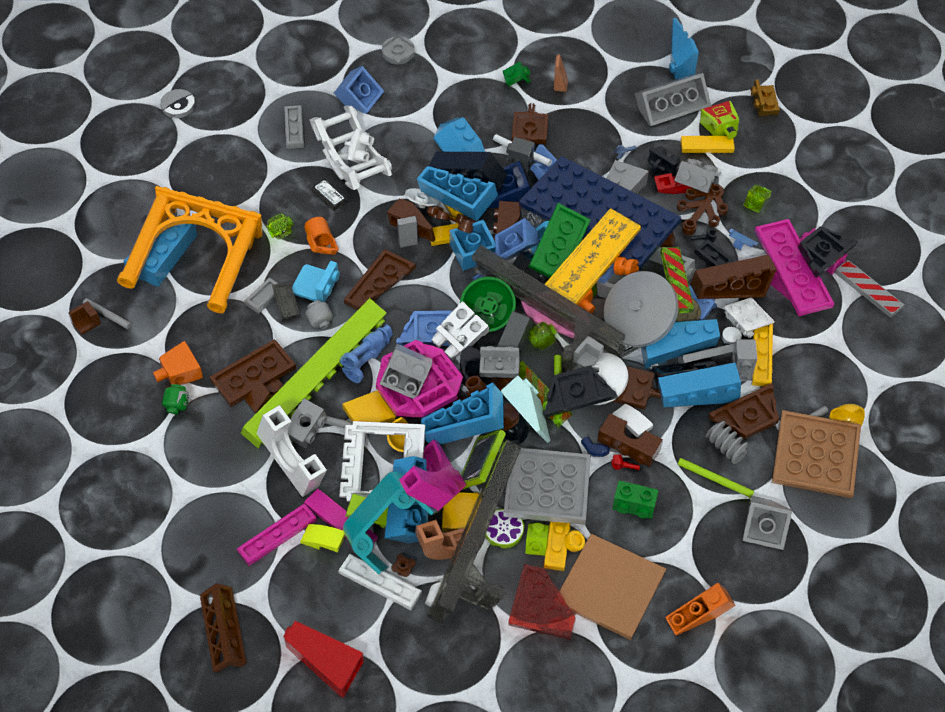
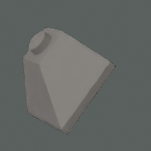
M751 496L742 541L783 550L792 510L773 500Z

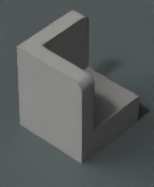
M587 336L575 350L573 362L581 367L594 366L602 357L604 346Z

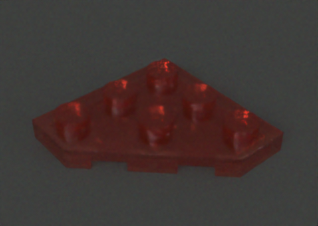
M524 564L508 625L571 640L576 622L573 612L565 603L564 598L544 568Z

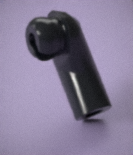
M711 359L692 361V364L699 370L719 366Z

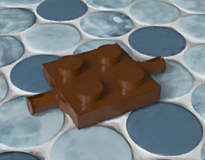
M531 103L528 105V111L514 112L512 141L514 137L534 142L535 144H546L548 114L535 112L536 105L534 103L532 108Z
M626 366L629 375L627 386L623 393L613 402L645 410L647 401L651 396L661 399L659 390L653 389L655 373Z

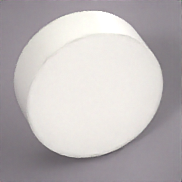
M727 327L722 333V341L726 345L736 342V339H741L742 334L735 327Z

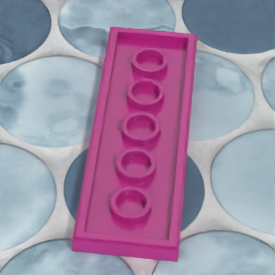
M786 219L755 227L754 232L766 255L770 256L777 268L776 274L798 316L833 308L835 303L821 277L816 278L798 249L801 240L790 220Z

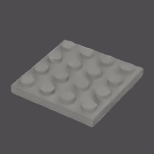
M511 447L503 517L585 525L590 454Z

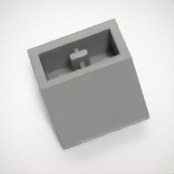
M396 344L380 385L413 399L418 396L432 366L433 359Z

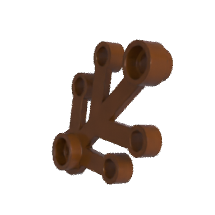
M712 184L709 193L688 188L685 194L688 200L704 196L706 198L687 202L683 199L678 201L677 209L681 212L698 208L692 217L685 220L682 224V232L685 235L695 234L696 223L705 211L709 219V225L712 227L719 225L720 217L715 215L711 205L713 200L717 205V213L719 215L727 214L728 205L723 203L721 198L724 194V189L721 185Z
M439 206L428 207L427 212L429 216L441 220L449 219L459 224V230L470 234L474 227L472 226L473 223L477 222L461 214H457V216L443 212L444 208Z

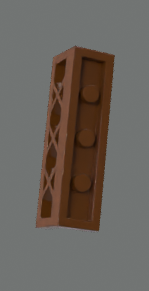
M216 583L200 594L212 668L213 672L218 673L229 665L242 667L247 663L233 589L230 586ZM212 595L213 600L209 606L208 597ZM214 613H215V614H216V620H215L214 625H213V624H212V618H213V615H214ZM219 632L220 638L218 640V643L216 644L215 638L217 633ZM222 651L224 661L219 663V656Z

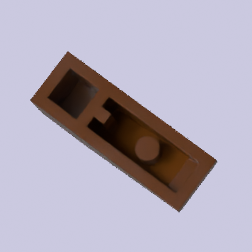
M399 198L387 211L390 225L397 228V219L415 216L417 236L432 242L435 241L433 227L412 202Z

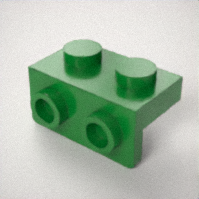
M618 481L612 509L617 510L619 513H630L640 518L652 519L658 490Z

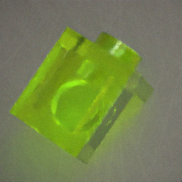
M755 184L747 194L744 207L759 213L772 191Z

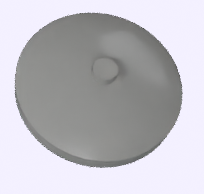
M648 271L631 273L620 279L610 290L604 305L605 324L609 332L617 340L628 346L645 347L652 345L664 338L673 327L678 315V297L672 285L662 276Z

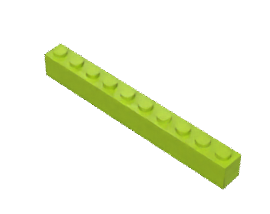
M369 298L243 426L241 434L258 449L264 445L257 435L262 416L280 405L291 419L302 400L310 401L312 398L310 395L314 391L316 393L320 391L324 386L323 382L326 378L330 380L337 372L335 369L339 365L343 367L340 363L341 356L360 346V343L366 336L372 333L375 328H380L385 323L384 317L387 313Z

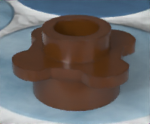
M399 554L396 557L397 561L391 566V570L400 576L408 577L416 562L414 559H408L403 554Z

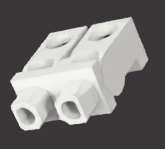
M462 301L442 324L436 328L437 333L431 340L438 348L447 342L450 346L444 352L449 359L453 360L459 354L461 355L465 348L472 347L474 343L483 335L485 336L490 330L489 326Z

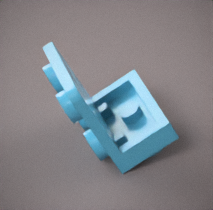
M330 261L326 270L308 264L304 265L291 288L292 294L312 301L320 300L325 302L340 276L337 263Z

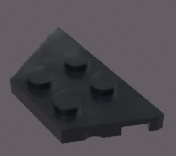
M820 226L800 242L798 249L814 276L818 278L854 248L858 241L856 239H852V241L841 238L842 234L832 232Z
M589 365L553 376L543 415L545 418L613 400L618 398V396L607 382L598 375L597 371Z

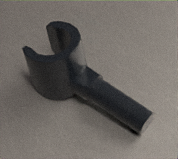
M709 229L707 234L691 236V241L703 239L713 243L717 238V235H715L716 230Z

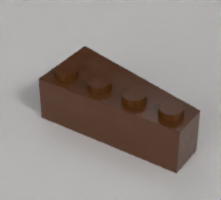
M764 255L695 270L690 285L697 299L765 297L777 268L770 256Z

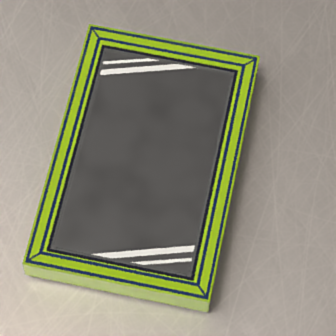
M499 429L477 437L461 473L466 483L463 489L486 481L506 435L503 430Z

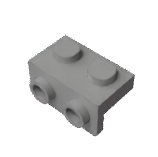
M511 346L480 347V377L516 378L519 376V348Z

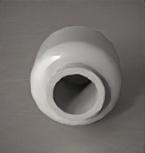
M317 300L307 306L308 309L305 314L313 328L325 329L331 325L330 322L333 319V314L326 302Z

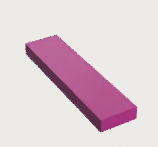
M317 489L304 501L308 508L328 525L343 530V525L349 518L345 517L347 511L321 490ZM370 529L365 532L372 538L373 543L378 540V536Z
M304 503L238 547L237 552L250 566L307 528L308 524L316 522L317 517Z

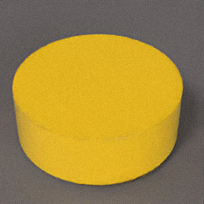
M573 530L565 535L564 543L571 552H578L583 549L585 538L582 533Z

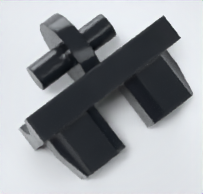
M663 146L658 148L651 147L647 161L653 166L652 172L655 174L659 171L666 172L667 174L672 173L673 177L676 174L677 166L680 164V157L676 154L668 157L667 150Z

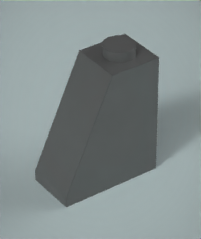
M512 311L497 347L511 346L519 348V353H521L535 328L532 320L527 316Z

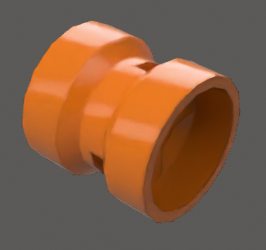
M617 257L614 263V273L620 276L624 274L627 276L638 272L639 266L637 264L639 262L636 259L627 260L625 257Z

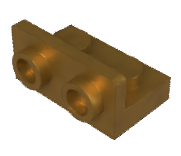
M755 80L754 86H751V96H754V109H757L758 116L779 115L780 109L774 85L760 86L759 80Z

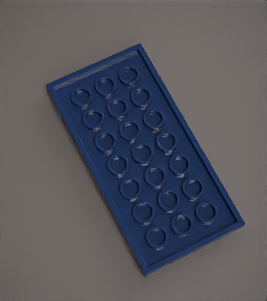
M563 156L549 168L519 201L520 207L547 221L550 220L557 203L591 219L582 240L610 208L641 226L640 232L618 256L625 257L627 260H638L639 270L681 222V216Z

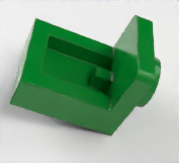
M520 61L503 70L505 82L508 86L522 79L527 83L531 82L529 68L523 66Z

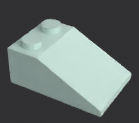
M517 376L501 392L534 430L549 443L551 440L546 419L543 415L542 403L536 396L539 392L526 378L522 380Z

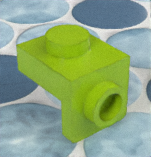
M528 523L526 554L545 556L549 525Z

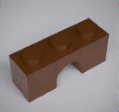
M610 413L599 430L597 441L617 450L621 455L635 459L639 464L651 467L661 450L663 439L647 431L638 439L628 438L625 435L628 422Z

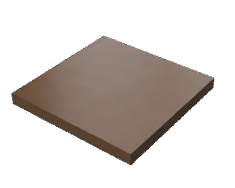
M782 410L772 483L853 498L861 425Z
M590 534L554 604L631 640L666 572V568Z

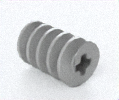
M725 421L717 423L709 429L705 437L709 438L711 443H715V447L720 449L722 454H726L728 459H732L731 462L733 464L739 463L748 452L746 450L748 443L745 442L741 445L740 443L743 438L735 439L737 432L735 431L730 434L729 432L732 429L730 426L724 429Z

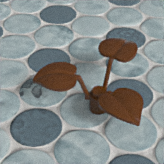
M478 376L468 378L465 383L468 389L466 392L468 398L471 397V393L477 390L480 392L487 388V385ZM490 377V384L493 382L501 391L514 378ZM458 396L457 399L454 400L453 402H455V401H457V400H459V399H460L461 401H463V400H465V399H467V398L462 397V396ZM453 402L443 407L447 409L453 405ZM503 404L504 428L501 429L503 431L511 429L519 421V412L511 404Z

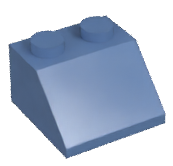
M361 66L350 71L334 91V94L345 106H353L357 111L366 114L384 90L367 70Z
M526 218L495 235L496 260L498 262L509 261L517 257L520 252H525L539 244L538 231Z

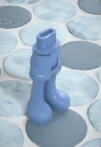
M386 324L383 328L376 329V331L363 339L360 346L341 356L340 363L344 366L342 370L351 381L360 383L364 378L360 370L361 366L371 358H377L386 345L389 344L390 338L393 336L389 325Z

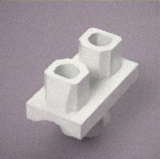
M356 129L354 136L351 137V141H345L344 144L349 146L347 151L349 153L348 160L358 164L368 162L370 155L368 152H365L366 145H373L374 137L370 136L367 132Z

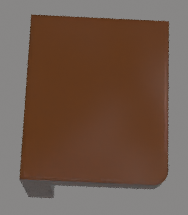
M88 301L68 312L72 324L81 335L101 324L98 313Z

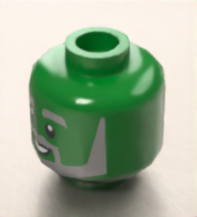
M172 384L171 387L165 389L162 406L167 409L168 413L177 415L179 412L187 409L189 392L186 391V387Z

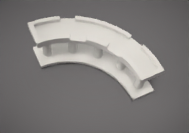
M344 106L346 113L325 121L319 117L309 119L317 140H321L325 147L322 151L340 180H346L345 185L356 190L360 188V180L380 172L387 176L392 175L390 161L381 156L373 146L366 145L365 152H368L370 155V160L352 167L347 166L343 162L348 160L349 153L340 155L336 152L335 145L351 140L356 129L362 130L357 119V111L353 106ZM349 120L353 129L352 132L334 139L328 137L326 127ZM371 166H375V167H373V168H371V169H368V170H365V171H363V172L357 173V172H359V171H361V170H364V169H366V168H369V167H371Z

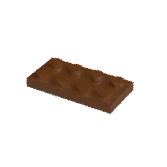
M273 339L210 376V381L229 406L232 407L246 399L259 380L265 386L276 378L280 379L295 370L296 364L279 343Z

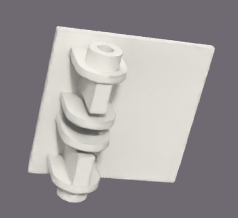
M753 298L723 306L726 310L725 317L740 330L744 337L751 338L754 335L753 330L775 322Z

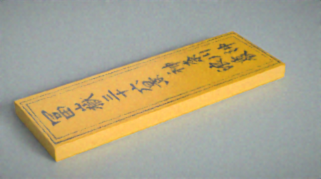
M610 208L544 284V288L576 307L640 232L641 226Z

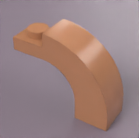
M436 520L416 526V537L424 555L430 559L444 560L457 557L459 552L475 548L478 545L471 526L446 533L441 532Z

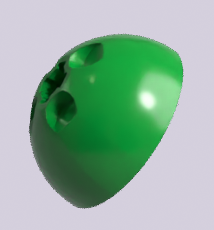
M482 277L474 280L465 288L460 299V303L463 301L475 315L479 316L489 326V332H495L504 328L512 311L515 312L516 299L512 289L506 282L495 277Z

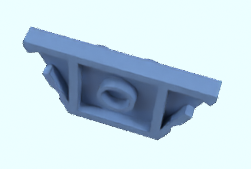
M414 311L410 321L404 326L400 338H397L396 344L404 346L414 340L423 342V344L436 346L431 340L437 333L436 328L442 324L452 311ZM445 342L442 346L450 345L447 342Z

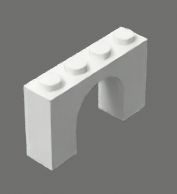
M279 405L262 416L257 435L300 495L304 497L320 486L327 470L316 454L303 460L296 452L288 435L291 420Z

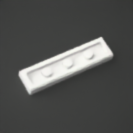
M351 554L348 555L339 569V574L409 610L413 609L422 594V590L386 572L378 575L365 561Z

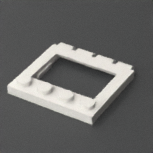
M353 421V425H345L344 440H351V443H344L343 459L350 460V463H342L341 479L348 480V482L340 483L339 497L347 498V502H349L352 494L367 497L373 491H361L365 433L405 435L403 458L411 456L423 458L426 426L424 424Z

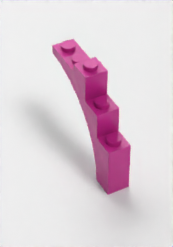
M433 439L424 448L423 459H426L427 471L413 466L400 479V482L407 495L439 511L466 486V483L459 471L453 468L439 442Z

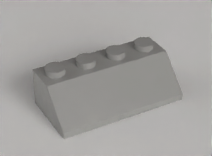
M703 73L692 74L634 93L638 109L649 126L711 106Z

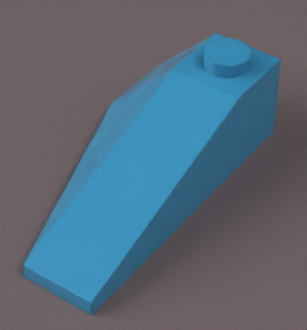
M673 18L669 70L673 73L675 79L695 74L699 51L694 40L688 38V32L683 31V26L678 19Z

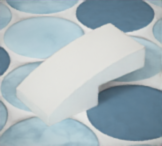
M624 404L612 413L627 421V428L637 438H640L645 431L648 432L653 428L651 421L627 404Z

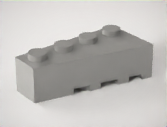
M615 160L606 179L638 194L639 190L647 185L649 171Z

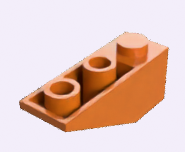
M717 583L665 618L677 636L719 617L736 605L725 587Z

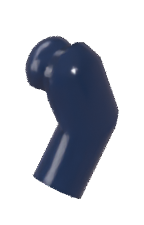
M589 437L581 440V444L592 457H604L610 453V448L607 445L593 444Z

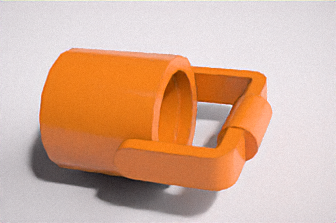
M314 217L305 223L304 230L311 250L320 254L335 255L339 248L331 234L326 219Z

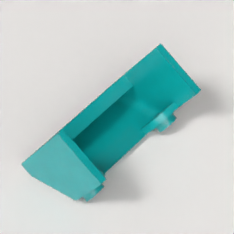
M399 471L389 472L343 525V531L354 552L378 575L389 567L372 552L374 547L373 540L365 532L393 502L398 508L407 509L417 502L430 515L438 512V510L407 495L400 482L404 475Z

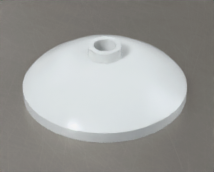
M603 353L602 357L592 367L599 371L598 375L607 382L619 397L628 383L627 367L616 355ZM577 364V366L575 367V369L582 368V367L579 366L578 364ZM609 400V401H606V402L598 403V404H595V405L606 404V403H609V402H611V401H613V400Z

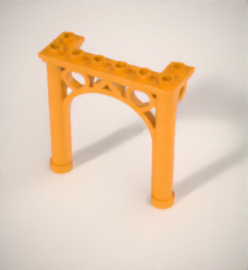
M156 186V198L123 272H120L117 278V282L125 288L132 289L135 287L156 238L164 230L180 224L202 225L218 233L228 247L226 260L207 303V307L211 311L224 313L228 305L227 300L247 250L252 248L254 238L259 239L263 235L261 214L255 211L243 210L237 206L225 205L219 201H210L200 196L188 195L185 192H177L167 187ZM176 208L185 211V214L175 217L173 213L176 214ZM190 210H191V211H194V212H198V213H192V216H190ZM211 216L219 218L217 220V224L215 223V219L211 218ZM225 222L235 224L236 228L225 231L221 225ZM237 235L235 243L232 246L230 237H234Z

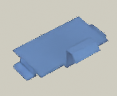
M734 229L729 230L731 232L729 236L736 239L732 246L738 250L742 249L743 244L749 247L759 244L734 231Z

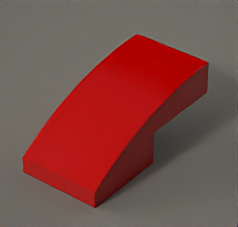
M672 173L654 177L659 193L681 194L686 193V190L692 187L676 182V177H672Z

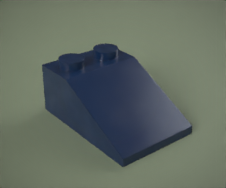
M520 161L503 167L508 175L500 191H497L498 196L488 208L499 207V201L519 202L531 189Z

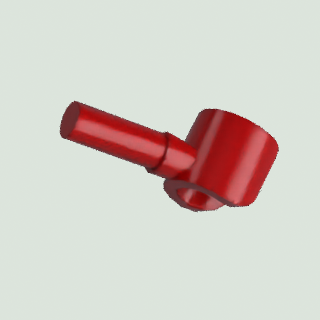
M619 454L613 455L611 460L612 467L615 470H620L623 467L636 470L640 468V465L623 462L622 455Z

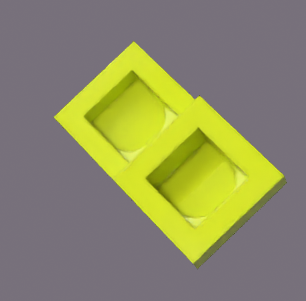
M308 524L300 543L319 550L323 547L338 552L346 535L340 529Z

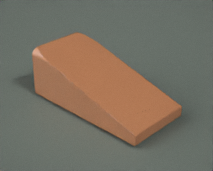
M558 54L555 64L554 91L566 92L568 77L561 56Z

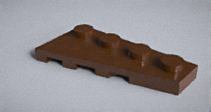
M384 249L344 298V304L359 310L369 298L373 301L416 269V264Z

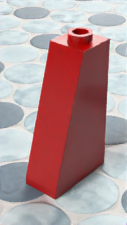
M294 621L293 625L289 626L284 633L286 647L331 689L344 698L364 663L363 652Z

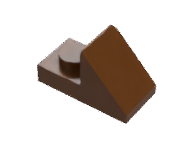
M278 378L265 386L259 380L245 401L256 414L284 385Z

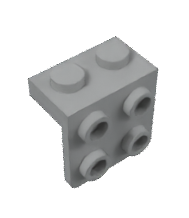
M688 158L687 161H681L675 181L709 193L714 177L721 176L722 172L718 171L716 166L705 164L703 166L701 165L702 161Z

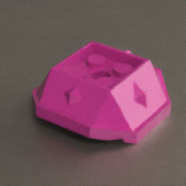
M418 340L403 346L433 359L432 366L418 396L413 399L380 385L393 352L382 357L376 389L396 416L425 417L457 399L463 382V376L443 349L423 344V342Z

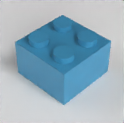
M484 220L473 223L472 226L474 227L471 234L458 228L449 230L450 246L463 271L483 265V259L496 251L495 241Z

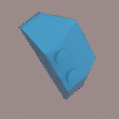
M464 117L454 118L440 124L433 137L442 152H485L480 138Z

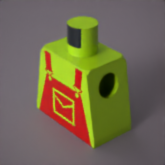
M727 101L701 109L700 123L713 136L726 135L729 139H733L737 135L739 117L732 102Z

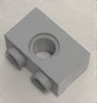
M736 339L731 363H736L741 381L752 380L757 362L756 340Z
M303 399L290 419L291 424L288 429L290 440L304 448L311 444L316 437L315 433L318 428H322L327 418L324 409ZM304 422H311L308 427H302Z

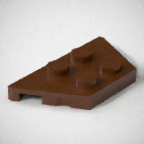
M771 383L710 412L708 418L715 423L725 421L726 425L724 428L730 426L732 428L731 432L736 431L737 435L743 439H747L778 424L779 416L776 410L777 404L776 398H774L773 384Z

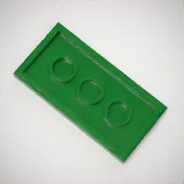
M557 203L528 267L550 278L581 243L591 219Z

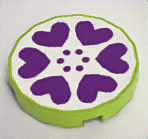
M499 509L490 513L484 521L483 532L485 538L493 546L496 545L505 549L514 547L521 541L524 534L523 520L521 518L503 517L504 509Z

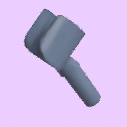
M618 145L613 153H617L618 156L616 158L621 159L626 152L636 150L637 147Z

